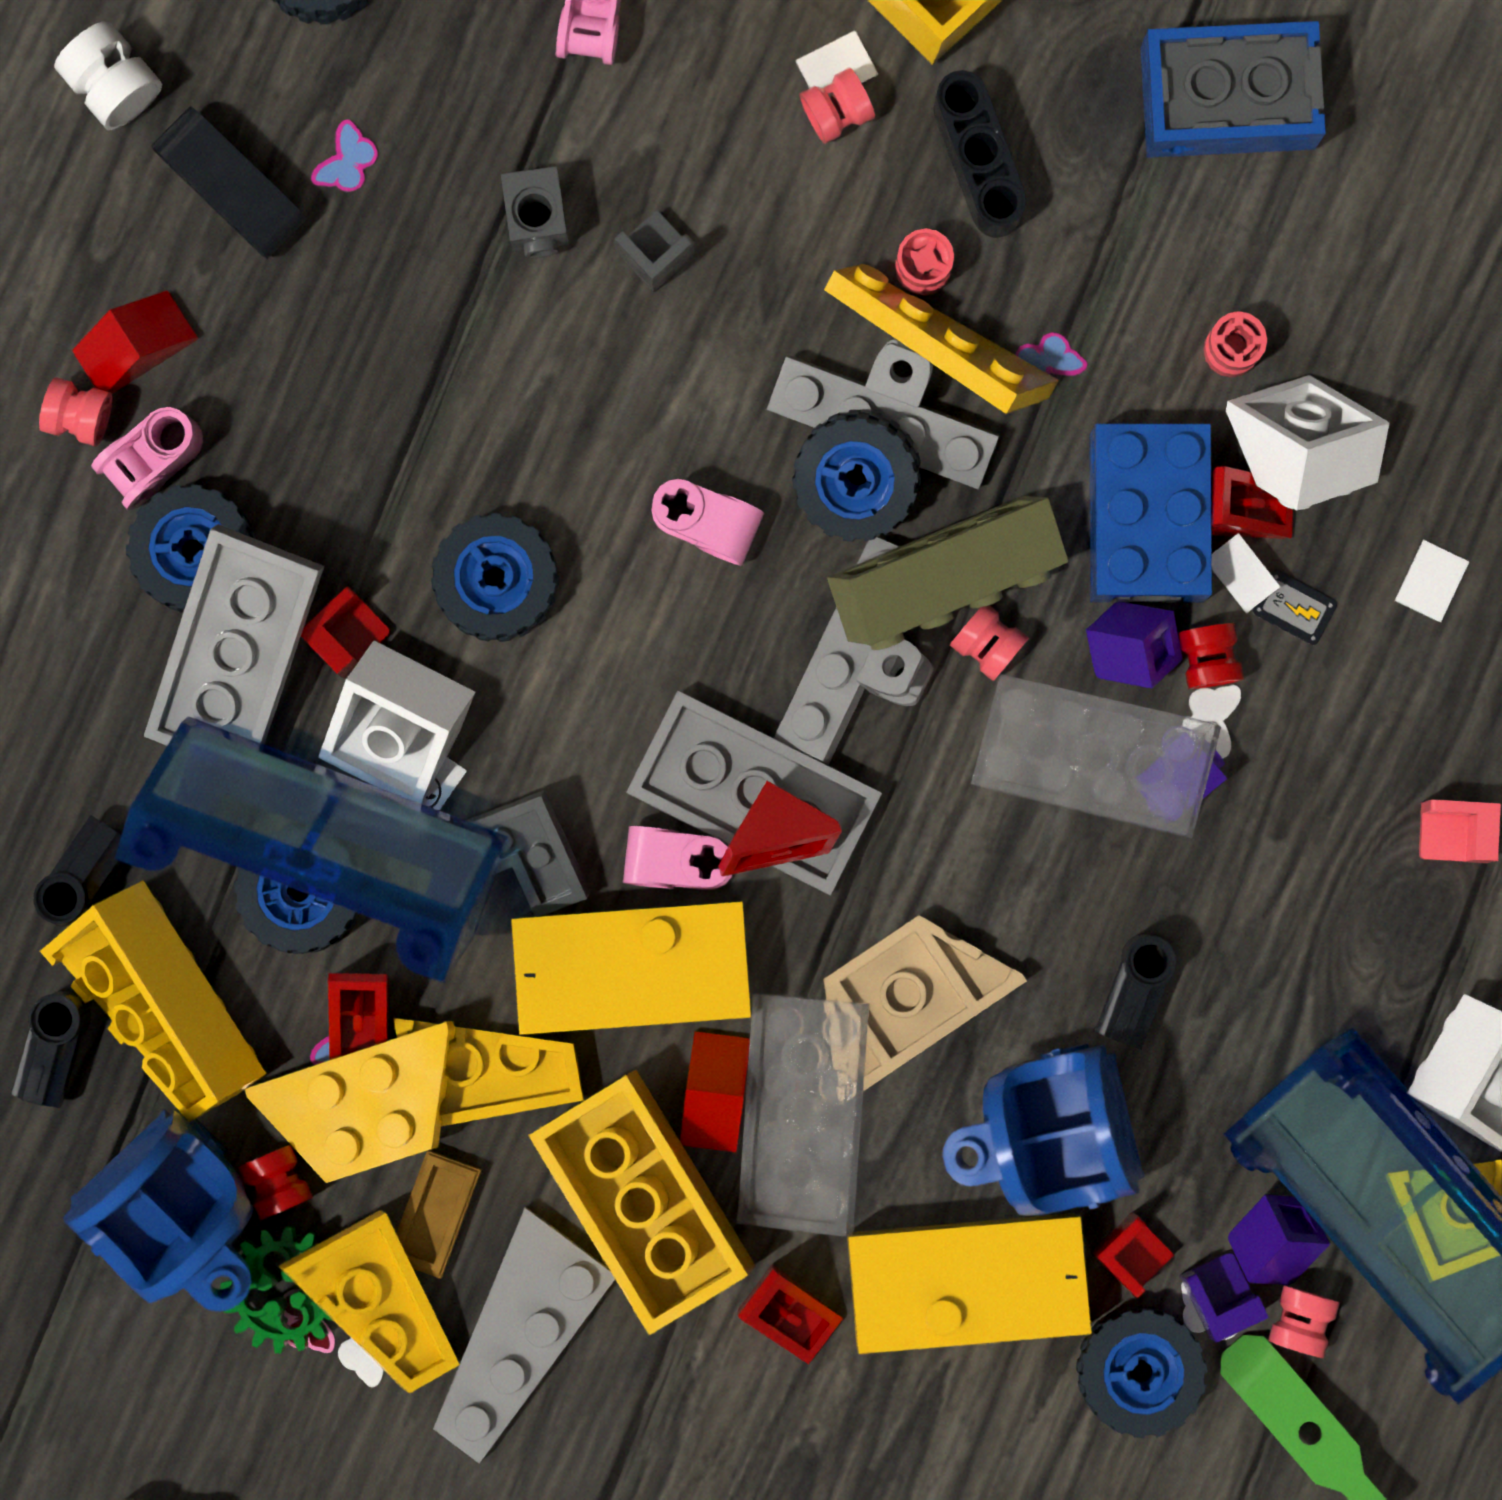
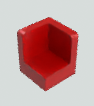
M347 586L304 626L301 637L344 679L352 672L372 642L376 641L381 644L390 635V629Z
M1131 1212L1091 1253L1138 1299L1146 1291L1143 1286L1174 1254L1153 1234L1138 1215Z

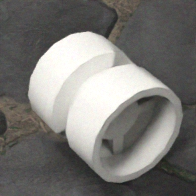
M102 21L92 25L76 36L61 51L55 61L54 68L76 94L87 93L86 106L107 130H114L130 122L143 112L159 94L162 83L141 57H129L132 48L110 21Z

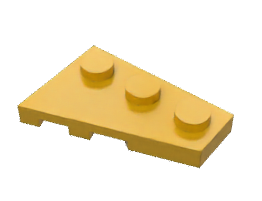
M393 1018L397 1038L438 1025L435 1023ZM454 1026V1040H449L445 1074L449 1075L446 1097L441 1102L439 1110L442 1118L441 1126L584 1101L574 1043Z

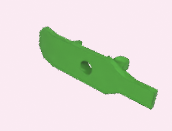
M1242 1335L1221 1353V1376L1315 1484L1339 1491L1348 1500H1387L1364 1474L1360 1446L1264 1336ZM1305 1422H1313L1320 1428V1439L1313 1445H1307L1299 1438V1428Z

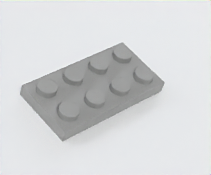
M217 524L211 528L144 737L250 778L256 771L324 566Z
M677 691L626 792L628 795L729 845L766 781L771 782L839 822L842 832L829 854L772 866L831 896L882 794L680 691Z

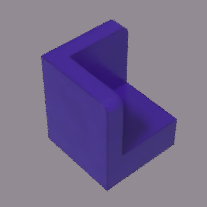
M1116 602L1086 629L1094 673L1100 679L1153 689L1183 660L1174 611Z
M1265 1194L1228 1234L1229 1243L1248 1283L1293 1284L1330 1245L1308 1198Z
M1225 1253L1179 1275L1208 1337L1216 1343L1269 1318L1259 1296L1251 1292L1235 1256L1231 1253Z

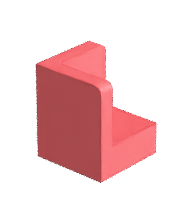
M1428 800L1422 802L1419 857L1424 860L1474 863L1498 861L1501 804L1449 800Z

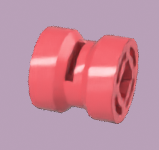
M850 67L835 74L831 84L823 88L813 86L799 93L804 111L818 137L824 144L840 137L842 129L853 123L861 126L875 118V112L866 90Z
M925 228L915 230L904 238L899 246L895 265L897 279L903 288L912 294L924 296L934 294L944 287L950 277L954 261L953 247L947 237L936 230Z
M1238 311L1226 314L1217 321L1205 339L1203 350L1206 362L1213 371L1221 376L1232 378L1244 375L1254 367L1266 350V330L1260 320L1250 313Z
M55 377L47 388L41 406L39 418L40 431L60 436L69 430V433L75 435L79 442L97 447L104 437L110 419L113 401L112 393L92 388L87 392L81 390L78 393V389L72 381Z
M988 605L979 608L954 638L950 646L962 656L971 655L979 662L980 671L994 681L1028 641L1029 637L1017 627L1008 628L999 619V612ZM995 635L998 636V641L987 652L984 648Z
M1284 1285L1279 1300L1283 1311L1280 1320L1272 1324L1268 1341L1294 1351L1324 1358L1329 1342L1325 1336L1327 1324L1335 1320L1340 1302ZM1301 1315L1310 1318L1311 1322L1300 1320L1298 1317Z

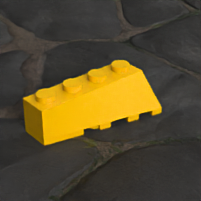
M144 880L93 905L40 950L52 966L61 962L75 977L76 980L73 981L70 987L84 1003L94 999L110 1017L112 1022L108 1030L121 1045L126 1043L138 1049L144 1056L142 1069L189 1123L235 1097L266 1074L256 1057L255 1051L245 1041L226 1011L222 999L210 986L196 964L192 952L184 945L165 915L161 903L154 898Z

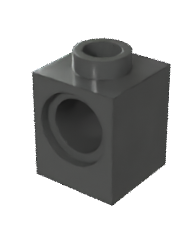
M557 166L501 174L509 237L513 252L524 251L526 258H542L557 254L558 246L569 245ZM532 204H543L552 213L550 219L544 225L530 227L520 220L524 209Z

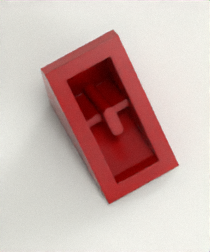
M168 290L110 309L74 347L72 352L95 388L113 394L199 338Z
M1225 466L1214 468L1211 472V535L1235 536L1239 533L1241 537L1292 538L1293 509L1285 507L1276 497L1258 487L1251 472Z
M766 781L718 866L721 877L829 854L842 832L839 822L771 782Z
M328 974L329 1061L388 1041L389 976L387 974Z
M694 1031L680 1142L683 1146L728 1152L737 1151L751 1044L750 1038Z
M773 1263L738 1308V1317L807 1364H810L843 1320L839 1314Z

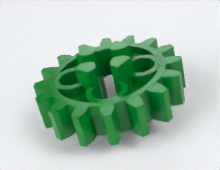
M287 1226L283 1231L282 1239L277 1240L275 1234L269 1228L261 1231V1247H258L256 1243L249 1239L240 1244L244 1254L247 1256L245 1261L248 1264L251 1278L249 1291L252 1288H256L263 1292L279 1283L278 1273L269 1269L266 1263L267 1255L270 1252H280L284 1256L285 1262L314 1247L317 1233L311 1231L302 1241L296 1240L295 1227ZM282 1271L281 1274L285 1282H293V1280ZM233 1280L223 1281L220 1289L228 1288ZM302 1289L290 1296L292 1307L301 1310L303 1314V1322L299 1327H291L284 1320V1312L288 1306L284 1296L275 1297L268 1301L264 1308L256 1309L249 1304L247 1293L241 1303L232 1309L224 1311V1313L239 1312L242 1319L237 1322L233 1329L237 1334L247 1330L249 1327L255 1331L252 1340L253 1347L258 1348L267 1338L273 1339L274 1352L278 1354L284 1352L290 1339H293L294 1345L299 1351L305 1350L308 1347L307 1333L309 1332L322 1340L329 1334L322 1321L324 1319L333 1321Z

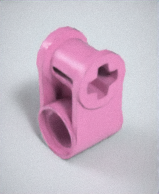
M565 0V6L562 8L558 27L556 57L566 58L570 53L602 58L603 64L613 65L619 32L621 0Z
M171 407L159 408L151 412L149 416L125 436L105 448L95 458L91 467L97 474L104 473L124 497L122 501L123 506L128 511H131L147 502L150 497L155 495L165 485L166 481L198 455L203 444L202 431L198 423L182 411ZM174 422L182 423L185 429L183 442L173 450H164L160 440L163 429ZM124 465H125L126 468L131 472V474L135 477V481H134L133 478L128 474V472L124 469V467H123Z
M682 479L669 480L662 484L654 494L651 510L654 522L666 534L691 543L712 556L740 566L745 561L764 515L763 511L744 501L725 494L715 493ZM677 494L687 497L686 507L694 512L691 516L681 514L678 521L670 520L667 518L669 508L663 505L662 502L664 499L674 501Z
M629 826L623 883L674 889V887L700 890L719 889L728 883L733 874L721 877L719 869H714L711 872L710 879H703L702 871L693 866L694 858L704 857L706 848H713L714 856L722 860L728 847L719 839L710 836L683 834L679 831L662 828Z

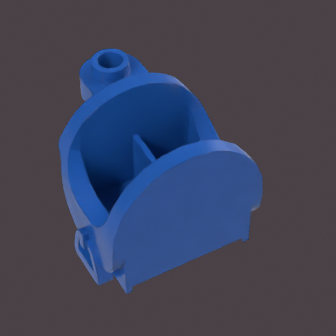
M1086 1043L1064 1049L1063 1047L1057 1048L1051 1052L1040 1054V1059L1007 1067L1002 1072L991 1077L983 1090L984 1122L965 1126L954 1131L946 1140L943 1149L944 1165L955 1181L966 1186H977L999 1181L1007 1201L1011 1206L1015 1207L1018 1214L1023 1216L1045 1215L1075 1207L1089 1206V1209L1098 1208L1101 1206V1203L1140 1193L1138 1181L1145 1177L1117 1067L1115 1052L1107 1054L1105 1045L1089 1048V1044ZM965 1146L974 1148L978 1153L979 1159L976 1166H970L963 1160L962 1151Z
M164 1109L147 1128L80 1191L71 1197V1209L64 1215V1222L91 1246V1251L97 1257L100 1255L145 1301L152 1303L169 1297L184 1288L204 1308L220 1312L237 1306L249 1291L251 1278L248 1264L231 1244L250 1219L254 1209L253 1200L244 1189V1184L239 1174L223 1156L228 1151L227 1148L198 1119L189 1123L180 1113L174 1111L170 1115ZM219 1276H227L233 1280L232 1284L226 1289H216L211 1285L213 1280Z

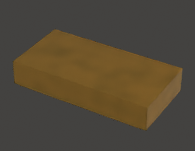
M431 1150L426 1152L396 1233L413 1269L440 1279L443 1277L482 1169Z

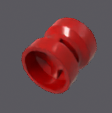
M1235 623L1204 626L1178 633L1181 650L1188 655L1190 666L1185 672L1189 690L1215 687L1245 680L1242 663L1235 658L1233 646L1238 641ZM1226 655L1225 659H1218L1198 663L1197 661Z
M291 1145L238 1167L244 1183L256 1188L254 1207L260 1221L313 1198L308 1183L299 1179L297 1173L295 1174L293 1171L298 1160Z

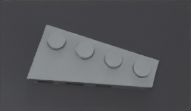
M527 1206L524 1208L433 1428L478 1463L488 1453L615 1280L606 1265Z

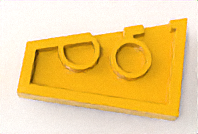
M379 1210L278 1266L406 1392L412 1393L460 1365L385 1212Z

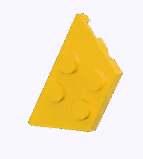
M453 1021L444 1022L245 1088L246 1096L326 1183L437 1148L439 1146L442 1125L439 1110L441 1102L446 1097L449 1075L445 1074L449 1040H454Z

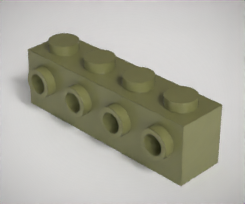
M1022 496L828 576L827 580L848 642L870 645L872 650H881L902 642L905 639L903 632L919 625L921 629H931L954 619L952 611L969 605L970 608H981L996 603L1003 598L1001 591L1018 584L1019 588H1026L1043 583L1051 578L1049 570L1068 563V559L1049 498Z

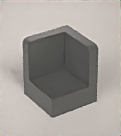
M658 210L654 211L628 236L622 231L614 238L616 253L653 292L659 289L695 256L694 241L687 234L681 236Z

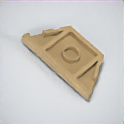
M918 915L823 979L839 1099L843 1104L847 1103L1027 982L1022 973L997 961L978 948Z

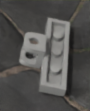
M897 339L888 341L882 348L873 364L866 384L787 355L767 410L814 428L819 423H825L830 416L840 413V415L847 414L850 410L861 409L863 413H871V411L882 414L881 417L889 421L893 419L897 422L905 435H910L914 441L913 448L915 452H919L920 468L978 490L999 437L998 433L921 405L920 403L932 374L933 364ZM899 360L908 362L913 370L912 375L909 377L898 376L893 368L894 362Z
M876 537L867 542L857 564L889 552L899 546ZM836 607L773 739L829 765L865 689L869 693L894 704L914 706L919 702L932 675L933 665L913 644L906 640L881 650H872L870 645L848 642ZM904 667L903 672L895 677L896 672Z

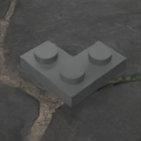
M545 790L446 827L438 834V838L461 887L513 868L535 917L543 916L585 900L591 892Z

